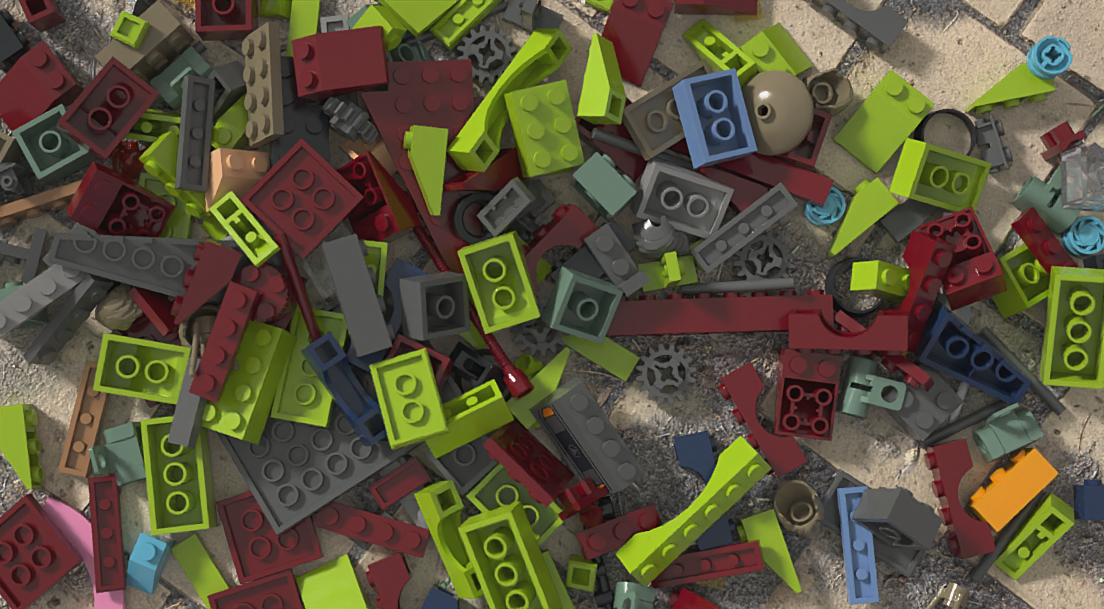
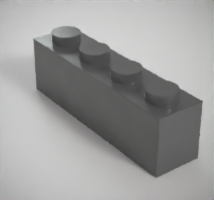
M353 234L322 244V252L356 357L392 347L391 340L395 339L391 324H385L382 312H386V307L382 296H376L373 287L374 284H377V279L373 268H367L364 257L368 256V251L364 240H358L357 234Z

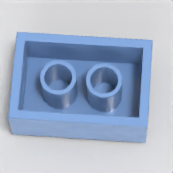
M735 68L683 79L672 87L694 169L743 158L758 151Z

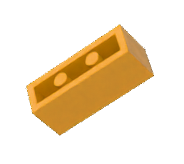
M1020 448L1015 451L1009 458L1011 462L1005 468L1000 467L994 471L989 477L991 481L984 488L982 486L977 488L969 496L971 500L965 506L979 521L989 523L991 531L999 532L1059 474L1035 448Z

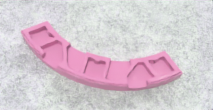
M51 496L47 497L43 509L80 554L87 567L94 589L95 609H126L124 590L96 593L91 521L73 506Z

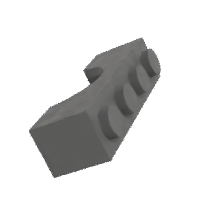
M803 0L809 4H815L821 9L820 11L825 17L831 20L835 19L843 25V29L852 36L857 35L865 41V45L870 50L880 52L881 54L886 52L909 22L888 5L873 11H862L852 7L846 0Z

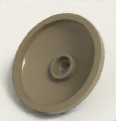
M770 70L753 76L742 86L741 91L758 150L756 153L769 156L781 155L793 150L805 139L812 125L814 106L808 88L799 78L784 71ZM767 106L768 113L766 116H763L762 109Z

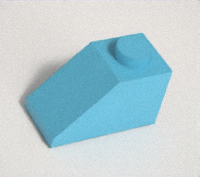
M151 530L141 532L129 558L126 584L152 595L172 552L171 548L174 547L176 541L163 535L151 536Z

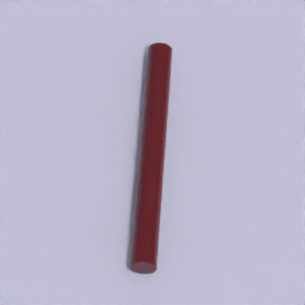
M285 233L274 236L280 248V255L313 343L320 339L322 334Z

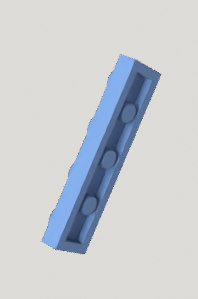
M868 486L837 488L848 604L850 605L879 602L873 535L851 519Z

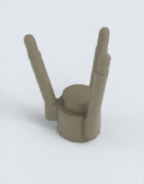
M201 316L196 318L195 323H193L194 335L190 359V377L195 376L199 342L201 343L202 357L216 316ZM235 359L233 369L237 371L239 370V365Z
M949 582L946 588L939 587L937 594L925 609H933L942 598L944 599L942 604L950 609H965L969 601L967 598L970 591Z

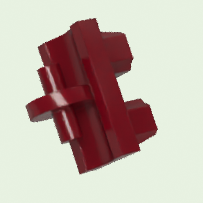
M1065 121L1040 136V139L1047 148V151L1041 155L1045 161L1057 155L1059 164L1062 160L1069 159L1079 165L1083 160V153L1075 143L1087 136L1083 130L1075 134L1069 123Z
M590 477L575 486L567 488L557 496L565 509L558 515L563 522L579 513L581 523L587 527H596L602 522L603 513L602 509L594 502L606 496L609 492L605 486L597 490Z

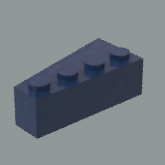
M937 302L926 322L920 342L915 352H912L916 359L1012 405L1017 402L1020 403L1032 384L1020 368L943 303Z

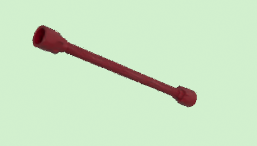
M420 226L413 230L438 271L452 272L425 229ZM468 297L469 318L485 341V344H487V347H489V350H491V353H493V356H495V359H497V362H499V365H501V368H503V374L505 375L503 380L515 400L525 397L534 389V385L522 370L516 368L515 364L511 363L492 332L485 334L478 311Z

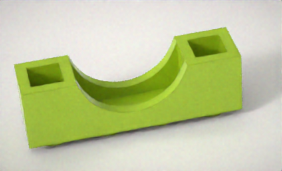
M453 480L435 482L415 493L414 496L458 597L476 599L483 595L484 592L458 530L462 525L460 516L464 505Z

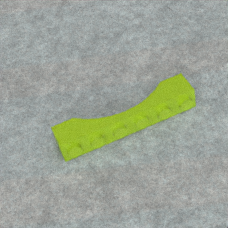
M536 28L448 147L446 151L461 170L485 172L499 153L502 130L509 117L504 94L534 87L545 77L559 69L573 48L559 28Z
M740 435L719 455L716 468L708 484L686 510L660 527L636 533L615 554L628 572L646 587L772 468Z

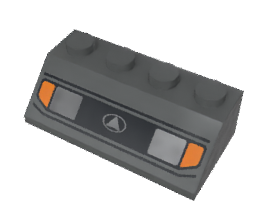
M576 376L529 409L580 482L590 477L597 490L605 486L609 492L607 495L624 490L645 474L584 383Z

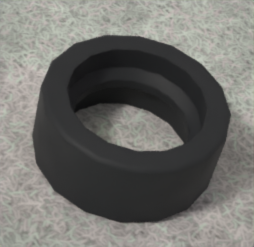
M486 192L470 193L462 197L455 205L452 213V226L456 235L465 243L472 245L494 238L491 232L484 236L471 234L466 230L463 222L465 210L470 205L478 202L488 204L495 197L494 195Z

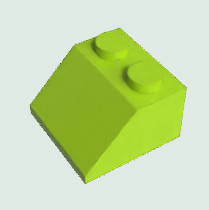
M780 23L761 31L739 48L756 62L758 74L770 70H779L790 73L798 78L813 67L812 63Z

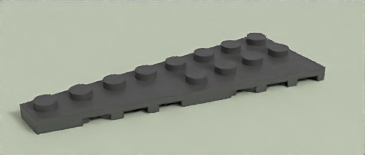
M56 233L47 262L177 297V295L183 297L186 288L182 287V282L188 268L191 270L195 268L197 261L193 260V255L198 243H205L206 239ZM214 240L237 249L242 254L231 279L234 282L238 273L243 268L250 266L252 261L236 241ZM291 248L294 259H296L297 253ZM279 251L266 260L268 263L285 269ZM229 283L204 304L221 307Z

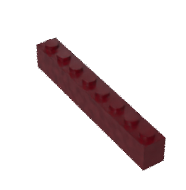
M808 290L807 295H796V291H779V296H768V292L759 291L751 292V297H740L739 292L723 293V298H712V293L695 294V299H684V294L667 295V300H656V295H642L636 301H628V297L622 296L606 337L789 332V313L792 309H820L827 322L834 327L832 294H824V290Z

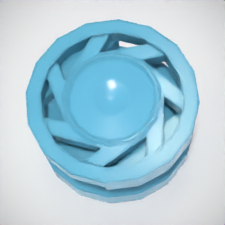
M1053 35L1044 37L1032 46L1027 53L1026 62L1028 69L1039 79L1048 80L1055 78L1068 69L1072 63L1071 46L1061 37L1056 38Z
M831 187L823 208L804 201L803 214L815 226H829L839 220L844 214L846 207L845 198L837 188Z
M1083 216L1076 219L1061 234L1065 250L1076 257H1086L1101 251L1104 248V223L1093 216Z

